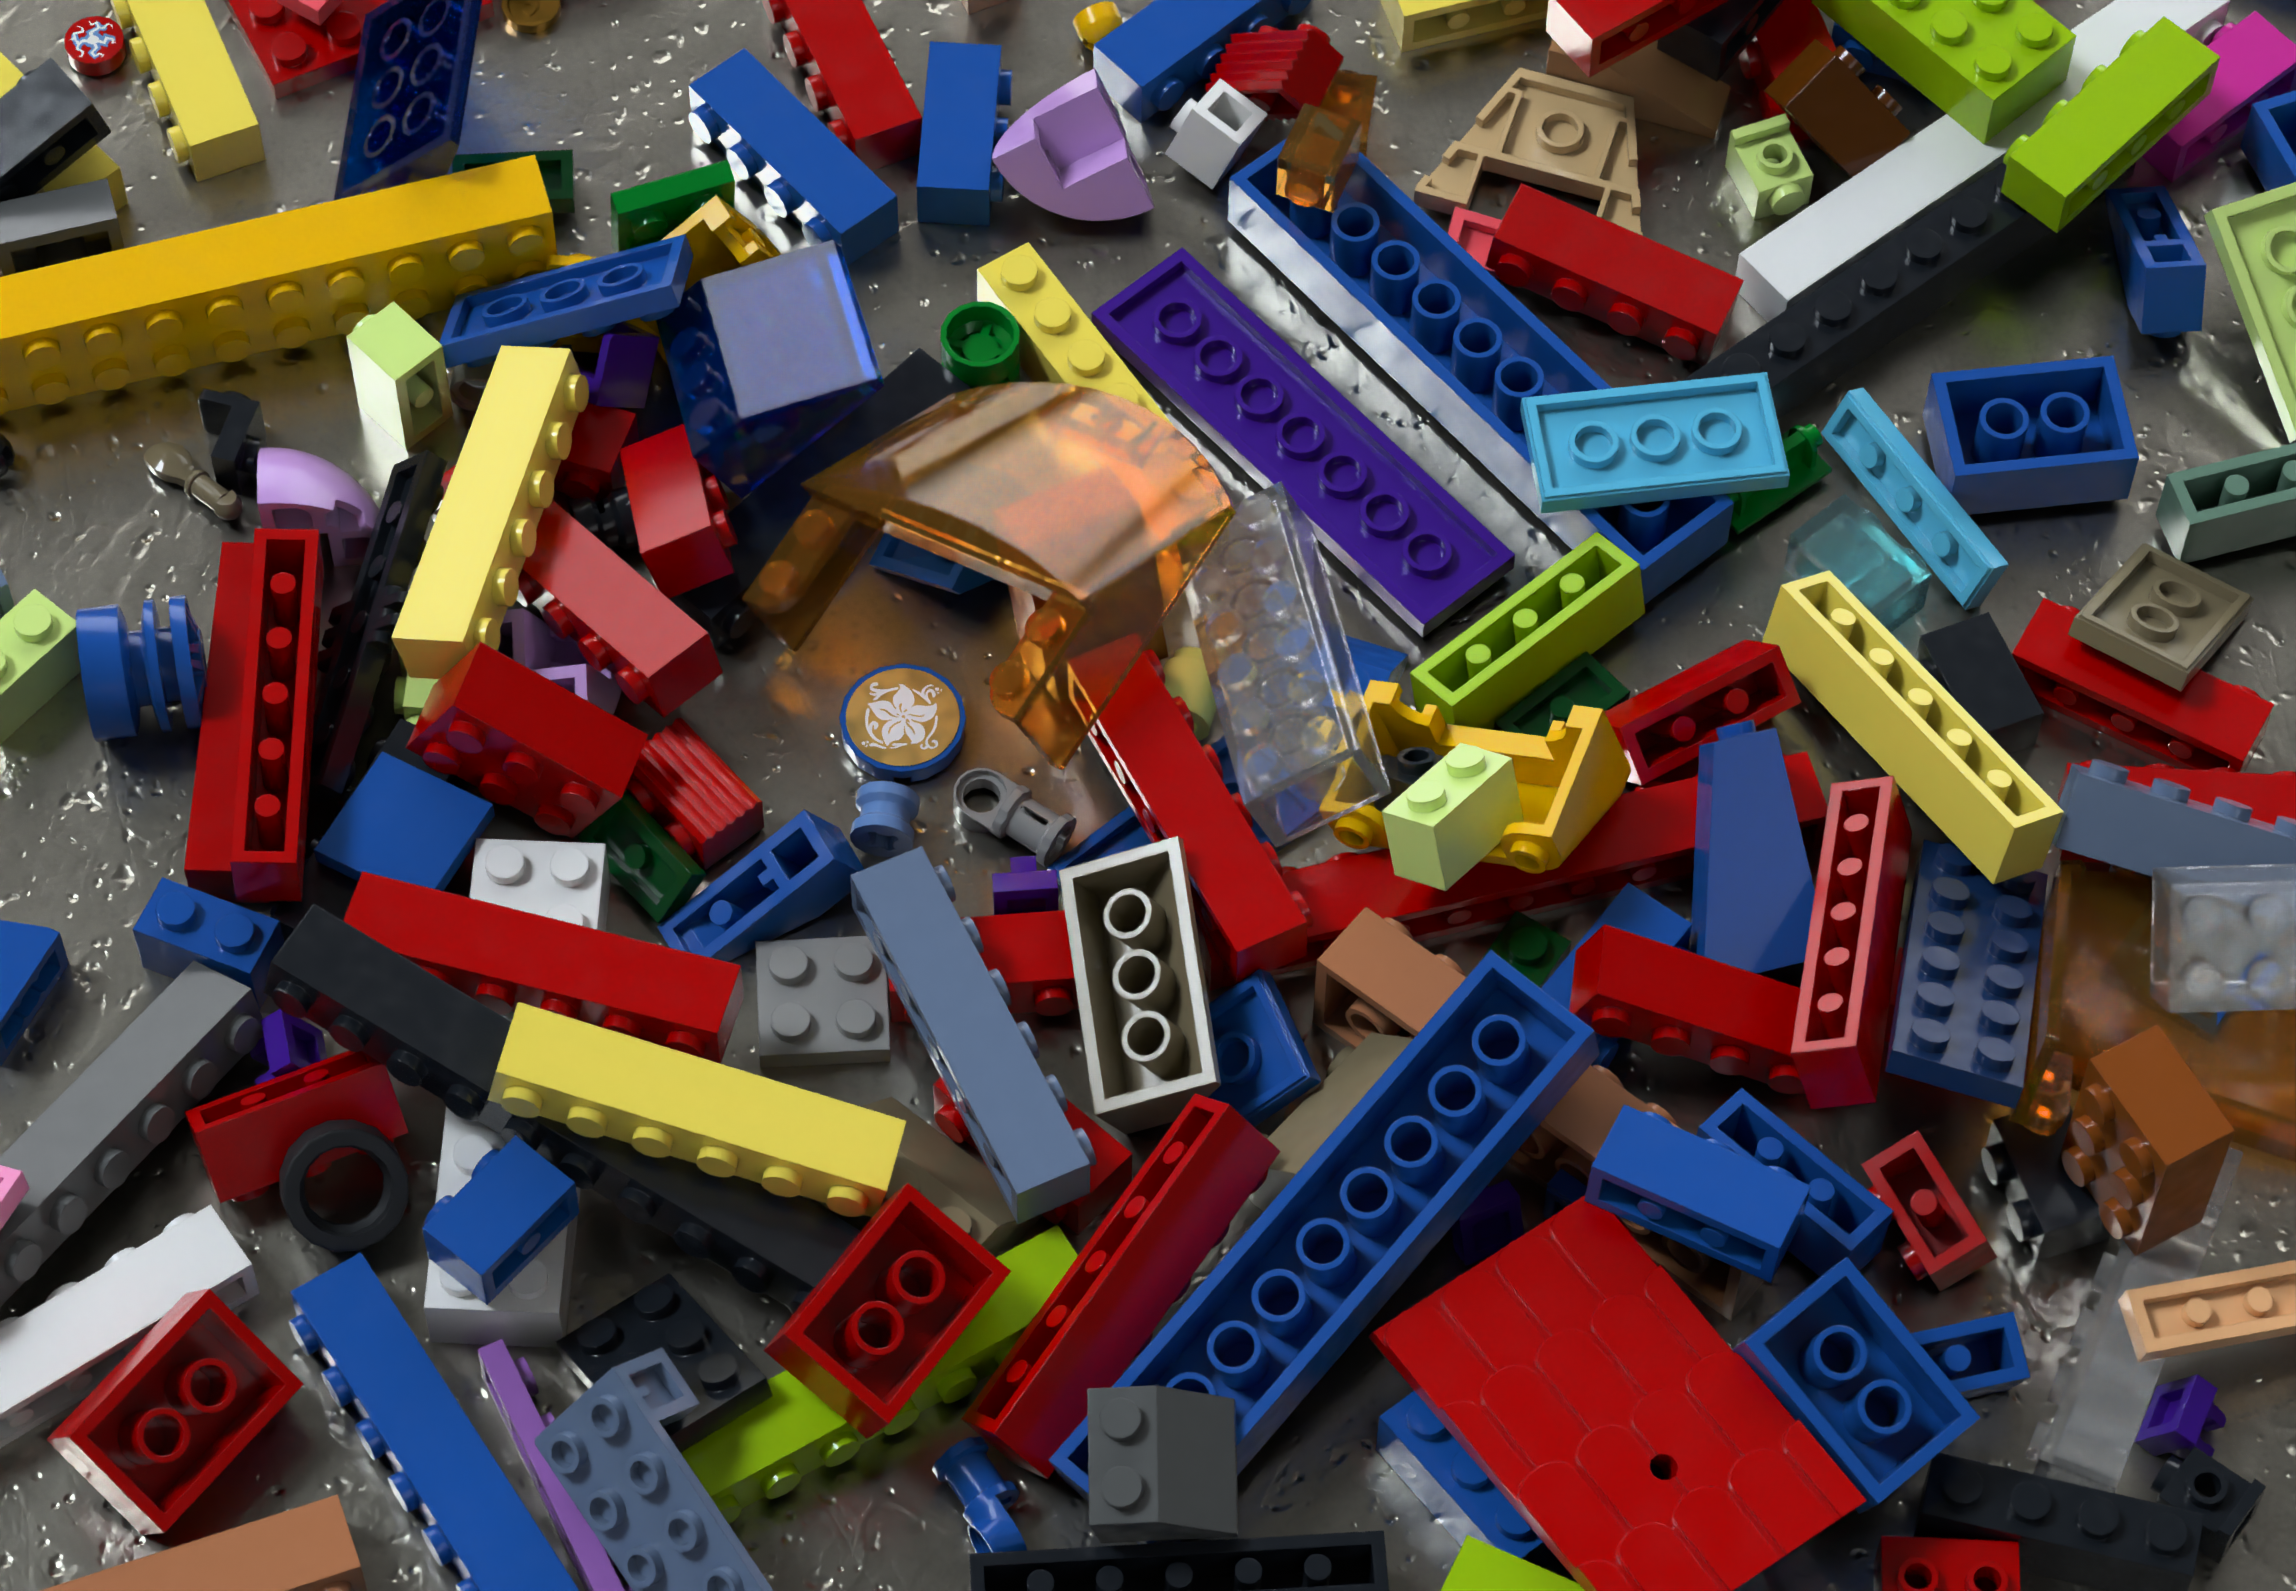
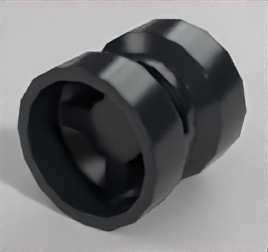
M627 486L610 490L607 497L599 501H594L588 496L568 501L570 515L607 547L620 546L625 550L639 547Z

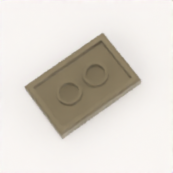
M2143 543L2074 617L2068 635L2182 691L2245 619L2254 598L2187 563Z

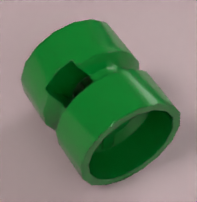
M973 301L958 306L947 315L941 325V365L973 389L974 415H989L1002 411L1014 401L1020 391V328L1015 317L1004 307L997 304Z

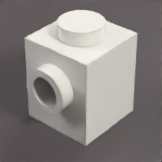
M1220 78L1198 103L1190 98L1170 124V128L1176 131L1177 134L1165 154L1213 190L1242 157L1268 114Z

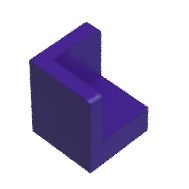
M625 321L617 323L611 331L606 332L602 338L597 366L577 365L581 375H585L588 380V403L601 407L644 409L660 337Z

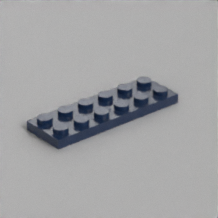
M1924 839L1916 863L1885 1072L2016 1109L2024 1086L2048 879L2047 874L2032 871L1993 885L1954 843L1939 844Z

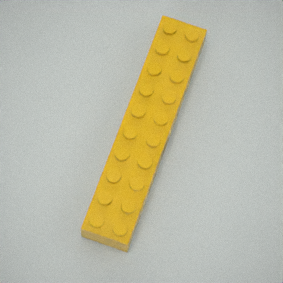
M534 154L0 277V416L8 411L38 404H56L68 397L98 390H116L126 384L154 377L176 376L189 369L210 364L236 362L249 355L270 350L296 348L313 340L339 334L349 335L360 320L370 314H377L393 301L414 320H417L429 313L451 309L454 299L458 294L547 271L548 256L558 254L553 213L536 156Z

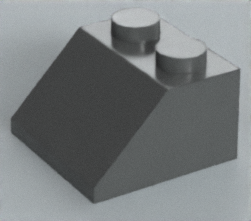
M107 178L0 202V264L3 276L125 248Z
M1157 1385L1087 1389L1089 1526L1101 1543L1238 1537L1236 1401L1234 1398Z

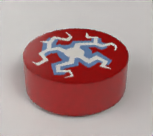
M91 16L75 22L68 29L64 38V45L70 65L77 72L84 75L101 76L111 73L123 63L126 57L127 50L123 31L115 21L106 17Z

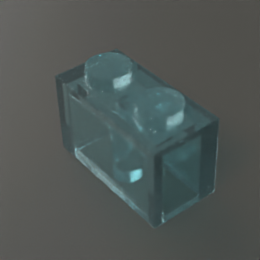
M1846 494L1840 496L1790 534L1784 568L1797 580L1830 570L1890 633L1924 608L1932 575L1928 571L1923 559L1910 548H1903L1884 530L1880 520L1873 512L1866 508H1860Z

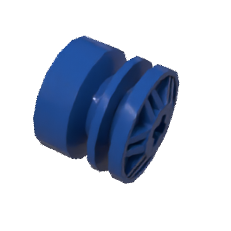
M186 595L169 597L170 626L165 627L160 625L154 599L144 600L141 613V630L129 631L119 604L77 609L76 634L81 677L89 722L96 742L138 736L140 707L151 705L163 733L172 732V703L180 701L182 702L188 729L201 728L205 687H208L206 677L207 662L201 629L190 613Z

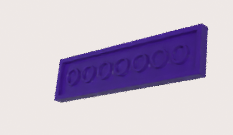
M1183 247L1091 313V322L1113 348L1422 638L1514 568L1515 554Z

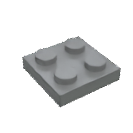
M868 936L755 941L760 1068L891 1061L887 973Z

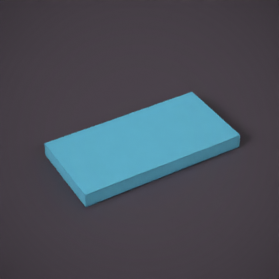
M1767 372L1521 398L1520 412L1541 514L1788 487L1790 473Z

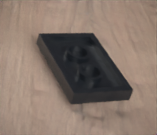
M670 1273L645 1286L637 1293L556 1341L564 1362L588 1389L612 1367L662 1347L700 1402L686 1417L663 1427L680 1453L773 1396L766 1376Z

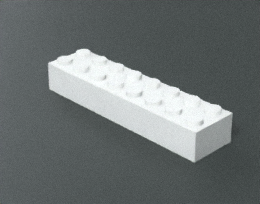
M476 838L469 898L606 932L611 883L606 844ZM511 1012L508 1015L501 1016L512 1022L514 1013ZM447 1106L435 1204L447 1195L454 1196L471 1180L475 1166L484 1155L493 1149L500 1151L506 1145L499 1133L477 1120L468 1121L460 1118L450 1111ZM576 1187L579 1204L580 1188ZM578 1215L488 1305L429 1259L424 1312L431 1342L488 1345L503 1339L506 1346L558 1348L556 1341L566 1336Z

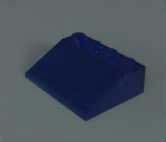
M388 0L365 14L334 200L447 175L460 144L482 0Z
M834 240L701 278L683 292L679 307L675 308L666 317L656 320L692 456L741 499L885 386L841 246Z

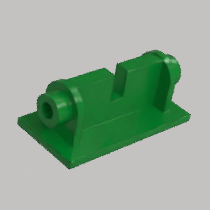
M1808 424L1805 427L1795 425L1781 435L1790 473L1788 487L1726 494L1734 502L1730 527L1737 534H1740L1832 472V468L1817 454V448L1823 444V438L1814 425Z

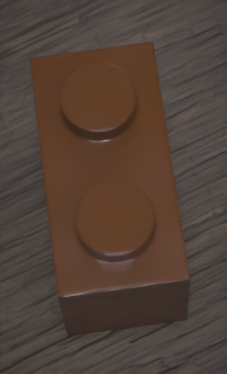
M1814 39L1764 91L1839 169L1852 178L1897 148L1911 133L1896 118L1903 108L1880 85L1877 84L1871 91L1859 79L1866 71L1865 68L1844 47L1840 45L1832 52L1818 40Z

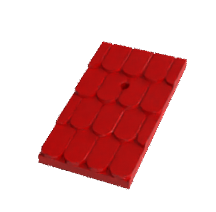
M1585 1195L1470 1270L1457 1276L1453 1281L1408 1310L1403 1311L1369 1335L1372 1342L1585 1591H1733L1867 1501L1799 1419L1795 1421L1744 1358L1732 1351L1661 1264L1657 1266L1613 1213L1584 1201Z

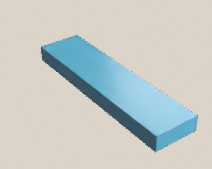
M1863 387L1849 390L1821 434L1965 610L1979 607L2008 567V562Z

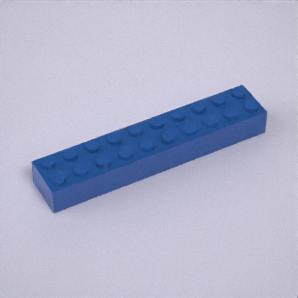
M1319 115L1229 178L1228 221L1572 550L1598 532L1639 563L1644 605L1727 544L1734 502L1726 494L1540 513L1520 412L1521 398L1610 389L1612 387L1322 115Z
M1490 950L1112 1387L1157 1385L1234 1398L1236 1401L1238 1476L1599 1056L1600 1052L1595 1031L1499 955ZM1087 1415L1052 1455L1049 1462L1059 1477L1089 1502ZM1182 1540L1140 1541L1137 1543H1169L1181 1542Z

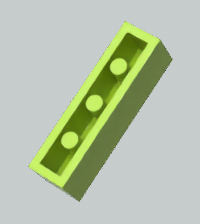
M2165 16L2146 33L2142 30L2136 31L2127 40L2115 61L2108 67L2103 64L2097 66L2089 74L2081 91L2069 102L2065 99L2057 102L2046 115L2042 126L2030 137L2023 134L2013 142L2003 159V163L2007 167L2001 192L2054 232L2058 233L2211 93L2220 56Z
M1594 533L1412 670L1410 678L1416 711L1422 713L1426 704L1437 705L1447 724L1494 729V724L1499 718L1587 651L1591 655L1645 614L1640 564L1600 533Z

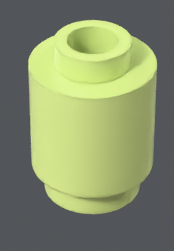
M1182 647L1177 649L1173 658L1168 659L1164 664L1163 671L1166 680L1164 685L1172 698L1180 696L1185 701L1194 722L1193 733L1199 741L1209 735L1225 683V678L1222 674L1223 665L1216 655L1207 650L1197 647Z

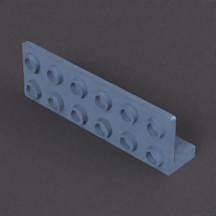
M662 1347L612 1367L535 1438L536 1447L633 1591H774L663 1428L686 1417L700 1402Z

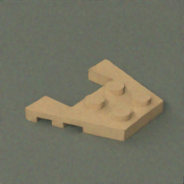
M1519 67L1476 116L1475 125L1461 141H1454L1444 152L1442 162L1430 176L1425 174L1417 183L1414 192V203L1420 207L1450 215L1453 214L1455 206L1469 210L1482 171H1489L1601 201L1596 216L1643 236L1640 222L1641 199L1637 176L1638 154L1634 97Z

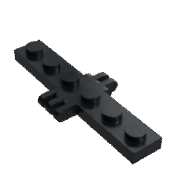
M428 450L394 464L351 600L332 608L328 622L334 627L325 630L321 644L327 649L318 652L317 669L327 673L314 713L308 807L343 795V792L354 779L356 763L353 760L360 738L369 728L374 716V707L371 703L378 681L384 676L391 662L394 647L391 637L408 594L407 589L413 570L419 565L427 544L426 540H424V535L430 516L438 508L444 493L441 482L448 461Z

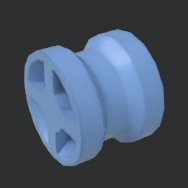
M872 781L863 784L857 790L856 808L860 812V817L856 818L852 823L850 841L856 848L874 856L896 857L910 851L913 848L915 837L914 829L910 826V822L918 815L920 797L914 790L896 782Z

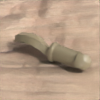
M169 441L161 442L149 447L144 453L145 463L155 476L184 487V492L187 496L197 498L214 510V514L219 518L234 520L241 514L243 510L241 498L233 490L228 491L211 479L207 471L202 469L195 471L191 455L182 445Z

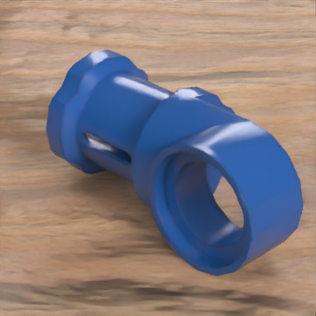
M968 1437L950 1447L934 1463L932 1471L938 1481L949 1483L964 1505L963 1517L968 1523V1535L975 1552L1027 1551L1020 1531L1006 1512L1017 1501L1020 1495L1019 1489L1013 1481L1003 1480L986 1455L989 1447L983 1437Z

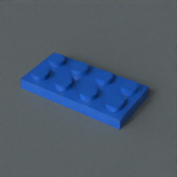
M686 234L456 295L439 341L443 346L446 368L465 363L471 368L487 365L496 360L501 345L549 348L563 337L582 333L585 337H594L610 331L620 322L639 317L642 321L649 322L666 317L675 308L680 306L694 256Z

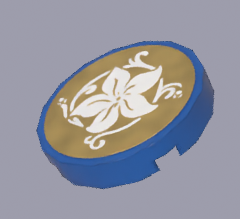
M903 663L879 667L858 679L845 695L839 716L844 750L858 768L877 779L894 782V777H910V782L925 780L947 768L962 749L965 737L966 715L961 695L947 678L928 667Z

